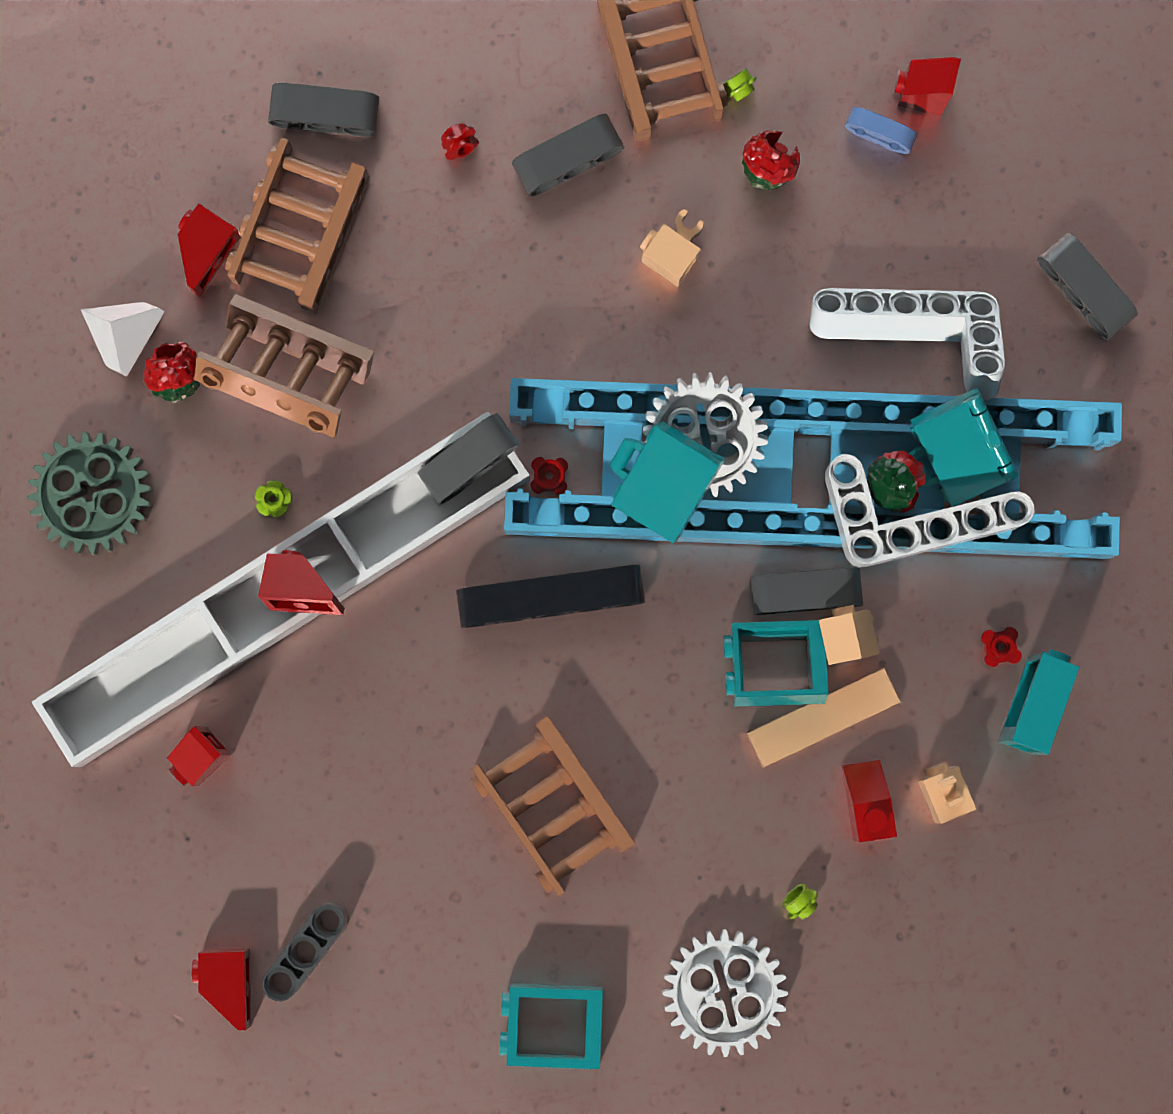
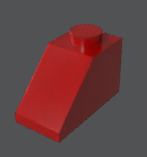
M944 57L911 60L906 72L900 70L894 92L900 94L898 106L941 116L953 95L961 58Z
M198 203L193 211L188 210L180 220L178 225L180 231L177 236L187 286L195 295L201 297L241 236L236 227Z
M284 550L281 554L267 553L258 597L271 611L344 614V606L303 554L292 550Z
M194 726L169 754L167 759L173 765L169 769L170 772L182 785L185 786L189 782L191 786H199L227 761L232 754L208 727Z
M880 760L842 765L853 840L860 843L897 837L892 800Z
M250 948L203 950L199 952L198 959L192 961L193 983H198V993L238 1031L247 1030L251 1027Z

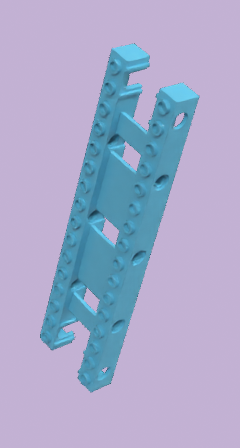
M511 378L509 409L511 423H521L522 427H527V423L568 425L569 429H574V425L604 426L602 496L572 495L571 491L565 490V494H560L559 498H536L529 496V493H524L523 489H517V492H506L505 534L668 541L611 506L614 500L612 496L619 484L624 483V481L611 469L610 462L624 438L642 441L643 426L654 425L646 419V412H658L653 405V399L659 398L665 401L664 387L667 386L676 392L678 385ZM743 387L741 397L749 393L754 394L755 400L750 408L761 406L763 409V414L756 420H766L768 428L759 433L767 436L768 444L757 447L764 452L765 457L762 460L752 459L757 467V472L752 473L745 470V484L740 483L736 479L732 480L733 492L730 493L724 485L718 486V496L714 497L711 489L708 488L677 542L843 548L830 497L829 505L824 509L797 508V504H792L794 434L831 436L830 463L842 454L855 456L860 460L867 480L868 468L878 457L883 456L884 453L899 450L909 454L921 444V442L916 443L910 427H912L911 419L958 396ZM1015 398L984 400L1019 476L1012 481L1005 482L982 493L980 500L1020 491L1021 443L1047 444V448H1054L1057 445L1094 446V450H1101L1104 447H1112L1120 442L1122 435V403ZM698 403L696 409L700 424V436L702 437L703 446L711 450L704 405ZM719 406L711 412L710 416L717 421H723L730 416L732 411L727 407ZM681 413L676 415L672 422L678 427H687L692 423L693 418L689 414ZM726 443L718 448L717 453L723 457H730L737 452L738 448L731 443ZM634 451L625 469L629 471L632 469L640 455L639 451ZM927 455L920 457L928 476L935 474ZM844 464L835 466L834 475L839 482L850 483L853 481V471L849 466ZM941 484L918 488L916 492L919 493V497L914 509L905 513L892 512L885 507L880 508L872 499L878 525L942 510L944 499L938 488ZM854 501L845 504L844 513L850 520L859 521L862 519L863 509L860 504ZM1008 501L1005 505L1006 515L1012 520H1020L1022 513H1019L1020 505L1016 502ZM1057 510L1049 514L1034 513L1028 523L1015 530L927 552L1110 559L1119 555L1120 517L1108 516V513L1102 512L1087 520H1068L1066 515L1060 514V511ZM981 513L967 516L968 524L973 529L982 530L984 528L985 519ZM932 520L929 526L932 536L939 540L945 539L948 534L946 524L940 520ZM896 529L893 531L892 541L897 548L907 549L910 545V536L906 531ZM857 539L854 549L873 550V546L866 539Z

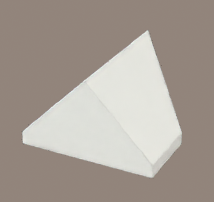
M145 302L80 309L106 367L124 376L129 374L165 312Z

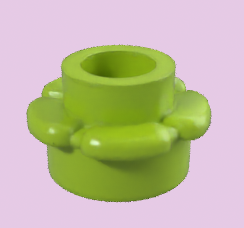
M747 68L725 81L723 86L727 93V99L733 96L737 102L755 90L752 83L756 81L757 77H752Z
M277 480L268 481L267 485L259 486L255 492L256 508L264 516H283L288 511V506L292 503V494L288 488H284L282 482ZM276 496L277 500L270 502V497Z
M799 884L786 895L782 903L789 911L787 916L791 919H795L797 916L801 919L809 917L818 906L816 902L818 893L813 889H809L805 884Z

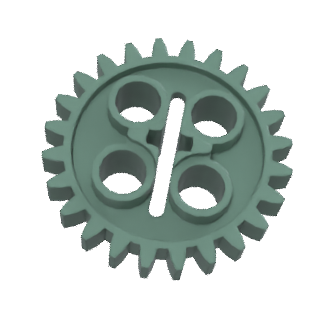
M83 432L80 443H78L75 437L68 435L67 447L54 442L53 445L56 451L54 456L45 452L42 453L43 458L47 462L45 467L40 465L33 466V469L41 475L39 479L28 480L30 485L37 488V492L28 495L27 499L38 502L39 505L33 508L30 514L33 516H43V519L37 524V528L40 530L51 528L47 539L53 542L61 537L60 548L67 550L74 542V551L77 554L82 555L86 545H88L90 553L98 555L100 544L103 545L106 551L113 552V540L116 539L121 544L126 545L127 540L124 535L126 531L136 535L139 533L133 524L135 520L147 521V518L140 513L141 508L152 507V503L143 499V495L152 492L153 488L142 484V481L151 475L145 470L137 471L144 462L143 459L135 457L129 460L134 449L127 445L119 451L121 440L116 437L112 438L108 445H106V435L101 432L98 433L94 442L91 435L87 432ZM101 461H109V474L104 478L97 479L94 475L95 466ZM66 473H72L74 476L72 488L62 492L59 489V479ZM118 480L122 481V485L120 487L100 490L112 485ZM88 486L100 490L92 494L93 501L80 497L88 493ZM119 495L123 502L122 508L116 514H108L106 510L107 501L111 497ZM80 497L63 507H59L61 500ZM78 508H84L87 516L85 522L79 527H73L70 520L71 514Z

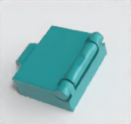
M977 388L910 420L912 424L910 430L916 443L921 442V444L910 452L909 455H912L918 462H921L920 457L927 455L935 471V474L928 476L925 468H923L927 476L925 485L919 488L941 484L938 488L945 503L950 502L952 507L1005 482L1012 481L1019 476Z
M662 421L658 425H653L646 437L647 443L632 438H624L610 462V467L624 483L619 484L612 496L614 500L611 506L674 544L681 536L725 459ZM637 450L640 452V455L629 471L625 467L634 451Z

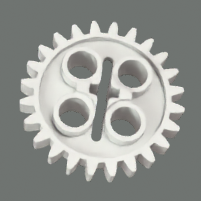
M710 372L705 383H700L697 374L693 373L692 384L688 386L681 378H678V390L674 392L671 388L665 386L664 394L666 400L654 398L653 405L658 412L647 411L646 419L654 425H658L663 421L703 446L696 405L702 403L704 405L708 433L710 434L712 452L717 453L718 448L726 443H731L738 448L733 456L723 457L725 461L709 486L714 497L718 496V486L724 485L731 493L733 492L732 480L736 479L740 483L745 484L746 477L744 471L757 472V467L752 459L762 460L765 457L764 452L757 447L768 444L767 436L759 433L768 428L766 420H756L763 414V409L761 406L750 408L755 400L754 394L749 393L741 397L743 391L742 383L739 382L730 389L729 379L726 375L719 384L714 383L713 374ZM719 406L727 407L732 411L730 416L723 421L713 419L710 414ZM681 413L689 414L693 418L692 423L687 427H678L672 420ZM653 425L643 426V435L648 436Z
M722 929L720 940H715L711 932L706 931V943L701 944L697 938L693 937L694 949L691 952L682 946L679 948L684 957L683 961L670 960V964L677 971L676 974H664V979L673 984L672 988L662 990L664 996L673 998V1002L665 1005L664 1009L665 1012H677V1015L670 1021L672 1027L684 1025L680 1033L682 1040L691 1034L694 1035L692 1044L694 1049H697L705 1042L707 1043L708 1055H712L716 1046H721L724 1057H728L730 1046H735L739 1054L744 1055L743 1043L749 1042L752 1047L757 1049L758 1042L756 1036L760 1034L764 1038L770 1039L771 1036L766 1029L767 1025L780 1026V1022L773 1015L775 1011H786V1007L777 1002V998L788 995L787 990L777 988V984L784 981L786 976L780 973H773V970L778 967L780 962L778 959L765 960L770 952L767 946L758 952L755 950L757 938L752 937L747 944H744L742 931H738L733 940H729L726 929ZM740 958L746 960L749 970L743 978L735 979L729 976L728 967L733 960ZM715 959H719L721 962L727 986L730 989L735 988V992H732L729 996L737 1021L735 1026L729 1024L726 1007L722 998L715 997V993L720 991V985L713 965ZM698 969H706L712 974L711 983L704 989H697L691 985V976ZM745 997H755L759 1002L758 1011L752 1016L741 1015L738 1011L739 1002ZM708 1007L719 1008L722 1012L721 1021L715 1026H706L701 1022V1014Z

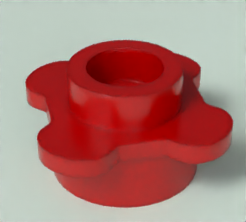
M459 123L449 127L442 134L441 146L447 150L445 153L447 160L463 158L478 146L479 140L474 137L476 133L474 127H468L466 124Z
M536 457L531 463V467L534 470V480L530 483L531 490L536 494H541L544 491H553L557 495L565 493L568 487L564 481L565 471L568 469L567 461L564 458L545 460L543 457ZM548 472L553 474L552 479L546 478Z
M1006 627L1000 632L986 630L982 633L981 642L984 644V652L986 654L984 662L988 666L996 667L1002 662L1016 664L1021 660L1022 653L1017 649L1016 639L1018 638V632L1015 628ZM1000 643L1005 646L1003 651L998 649Z

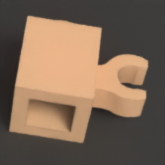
M685 209L681 210L676 216V231L663 224L658 232L652 229L640 246L644 250L641 262L677 287L700 256L701 249L691 241L699 236L704 222L700 220L694 228H685L682 223L688 213Z
M854 605L831 609L833 617L819 620L828 665L879 655L877 645L879 638L878 635H875L873 621L875 620L870 610L856 612Z
M946 762L924 770L927 777L918 780V783L935 823L942 824L977 810L959 766L948 768Z

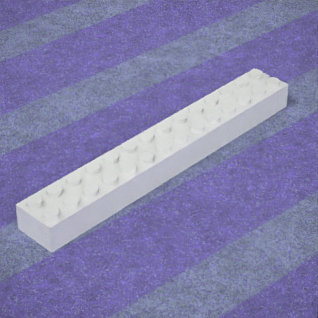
M487 411L31 701L71 767H83L321 615L316 613L271 611L263 603L258 594L267 553L281 554L284 550H292L303 554L341 602L506 496V492H513L529 482L530 476L514 451L457 496L441 505L437 504L417 474L420 469L482 420L491 416L490 413Z

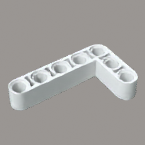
M843 288L822 289L814 295L809 324L814 335L825 339L960 342L966 392L977 388L983 400H990L997 395L1005 367L999 305L992 295L980 291Z
M842 454L829 464L825 472V482L844 554L847 560L857 567H868L1015 530L1028 523L1035 511L1032 499L1027 494L1017 491L878 525L864 468L860 460L855 456ZM843 464L849 466L853 471V481L850 483L839 482L834 475L835 466ZM854 501L861 505L863 509L861 520L853 521L845 515L844 507L847 502ZM1008 501H1013L1020 505L1022 509L1020 520H1012L1006 515L1005 505ZM975 510L983 515L985 525L982 530H976L969 526L967 516L970 511ZM932 520H940L946 524L948 534L945 539L939 540L932 536L929 527ZM901 529L909 534L910 545L907 549H900L894 545L892 541L894 530ZM857 539H866L872 544L873 554L870 558L864 559L856 554L854 544Z

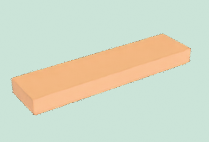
M882 668L830 693L825 704H807L746 734L764 768L901 702L885 669Z

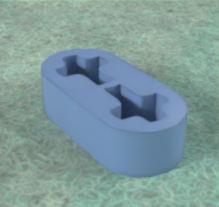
M853 107L845 123V128L851 133L902 154L910 153L917 137V133L911 128L860 107Z

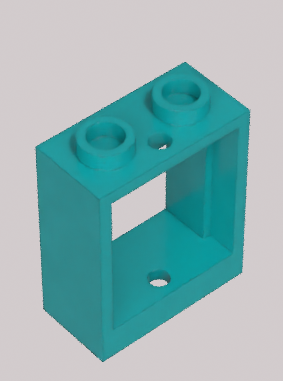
M819 620L732 623L730 635L723 636L724 658H731L732 672L725 673L726 695H733L734 707L825 704L829 695L827 662ZM806 640L809 689L744 691L741 642Z
M1049 649L1048 652L1041 651L1040 654L1028 656L998 742L1032 755H1049L1080 668L1069 663L1071 659L1069 655Z
M511 983L510 992H502L501 1016H508V1032L500 1033V1055H507L506 1066L600 1069L603 987ZM520 997L587 1000L585 1056L517 1053Z

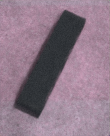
M640 565L473 586L456 590L461 628L645 603Z

